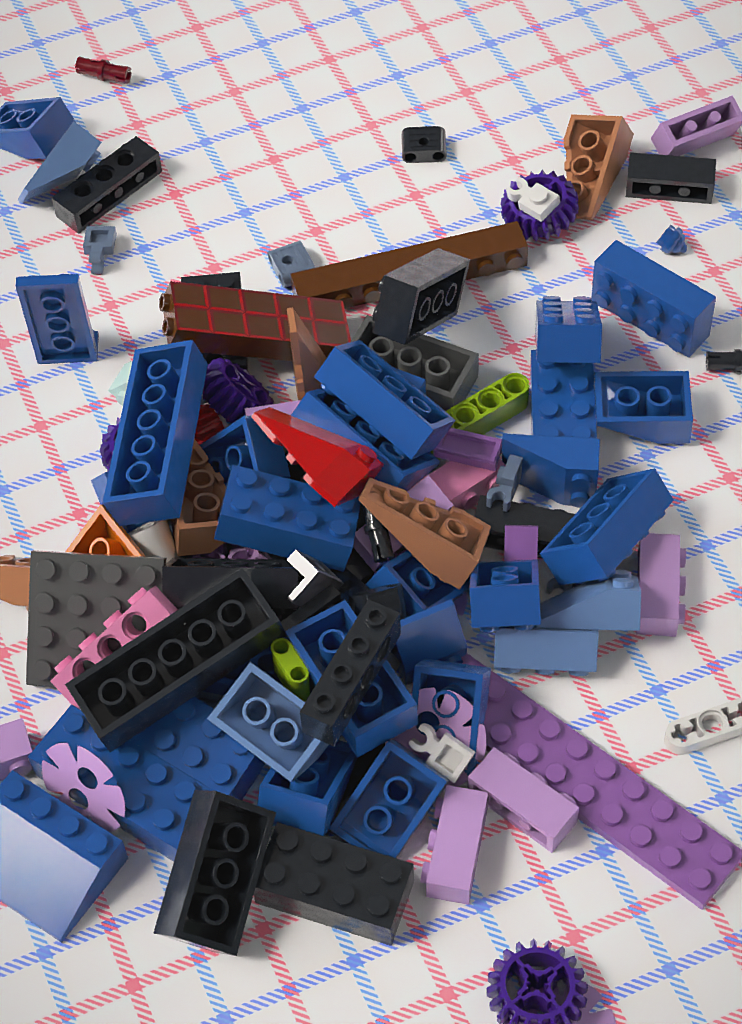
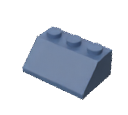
M534 625V628L530 630H516L514 626L500 627V630L495 631L494 668H501V671L506 673L521 672V669H534L536 673L543 675L554 674L556 670L569 671V674L573 676H587L589 672H597L599 631L537 628V625Z
M251 662L207 718L290 782H293L318 760L329 745L302 732L300 710L305 702Z

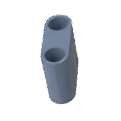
M300 240L267 252L269 262L283 288L292 286L290 273L315 268L313 261Z

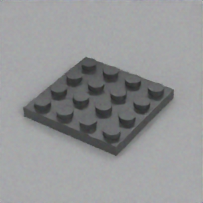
M42 550L31 551L26 685L55 687L50 682L58 674L54 668L68 655L73 659L82 652L79 645L93 632L97 636L102 634L107 629L103 623L117 610L122 614L132 606L128 600L142 587L148 591L156 585L162 592V566L166 564L167 558ZM133 615L132 624L134 628L139 631H145V619L139 615ZM108 639V648L112 652L122 647L117 639ZM85 660L83 668L86 671L95 664Z

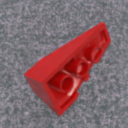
M268 407L256 411L251 416L273 443L284 446L287 449V460L292 465H297L298 463L306 472L303 477L304 480L334 507L360 496L368 479H374L384 465L376 458L377 455L371 448L274 408Z

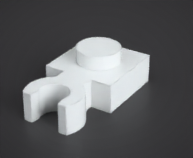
M521 177L516 179L519 190H513L510 187L506 189L508 198L513 202H518L520 210L541 222L560 204L558 194L539 183L530 188L527 181Z
M426 723L421 724L418 729L426 734L427 742L420 743L417 739L413 738L408 743L409 746L417 752L426 751L431 754L426 764L455 783L476 752L448 732L440 740L436 737V732L432 726Z

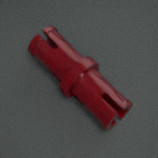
M79 56L75 63V68H77L75 72L77 74L97 77L100 81H106L107 79L128 84L131 80L132 72H128L132 70L131 67L116 65L106 59L99 61Z

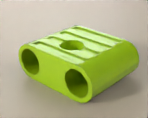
M276 639L271 644L274 671L286 689L306 702L311 694L308 669L287 639Z

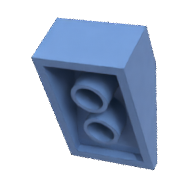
M73 121L24 187L18 201L24 203L78 177L82 170L85 172L90 170L101 154L97 149L102 142Z
M616 570V573L607 580H590L541 602V625H537V628L640 631L641 588L637 575H631V572L627 570Z

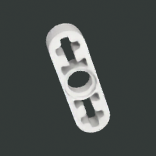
M737 698L671 721L667 725L664 735L666 748L674 754L684 755L742 735V716L737 717L738 711L742 710V698ZM713 719L720 723L722 729L719 732L710 733L703 728L702 723ZM729 720H732L731 727L729 726ZM693 725L695 726V732H692ZM675 732H679L681 736L687 735L686 742H682L679 738L674 739Z

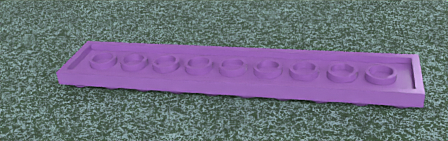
M468 653L462 657V664L486 667ZM491 670L488 704L484 721L486 751L489 753L495 747L502 753L507 752L513 755L521 767L530 773L535 772L541 775L547 781L548 786L558 793L564 792L568 794L579 807L578 819L699 909L703 910L742 862V850Z

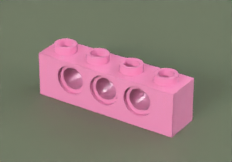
M156 585L148 591L143 587L128 600L132 606L122 614L117 610L103 623L107 629L102 634L97 636L93 632L79 645L82 652L73 659L68 655L54 668L58 674L50 682L70 704L80 709L65 684L85 671L83 668L85 660L96 664L113 653L108 648L107 642L109 638L117 639L121 646H124L178 610ZM133 615H139L145 619V631H139L134 628L132 624Z

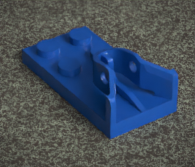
M79 274L16 277L15 287L37 363L98 362L99 333L92 329Z

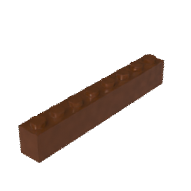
M518 221L290 273L292 293L297 296L343 301L344 308L348 309L379 301L381 293H379L378 288L384 275L437 248L470 259L465 279L469 280L527 266L528 244Z

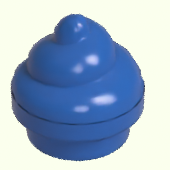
M670 224L656 242L661 246L660 250L665 254L671 252L675 254L685 253L687 251L685 235L679 226L675 228Z

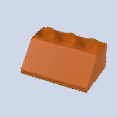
M100 505L65 551L146 557L124 528L118 525L104 505Z

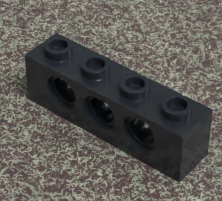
M135 136L51 197L56 217L80 234L87 226L92 225L162 172L159 152Z
M368 599L300 710L303 733L333 747L336 745L401 635L399 612Z

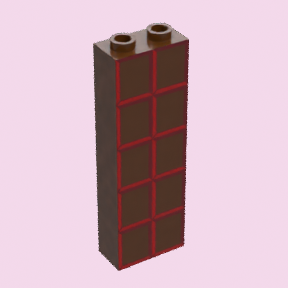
M175 281L169 282L166 292L161 293L159 298V310L164 314L162 333L164 336H167V343L193 340L202 353L293 362L287 308L292 307L326 357L329 356L335 346L351 342L344 303L340 300Z

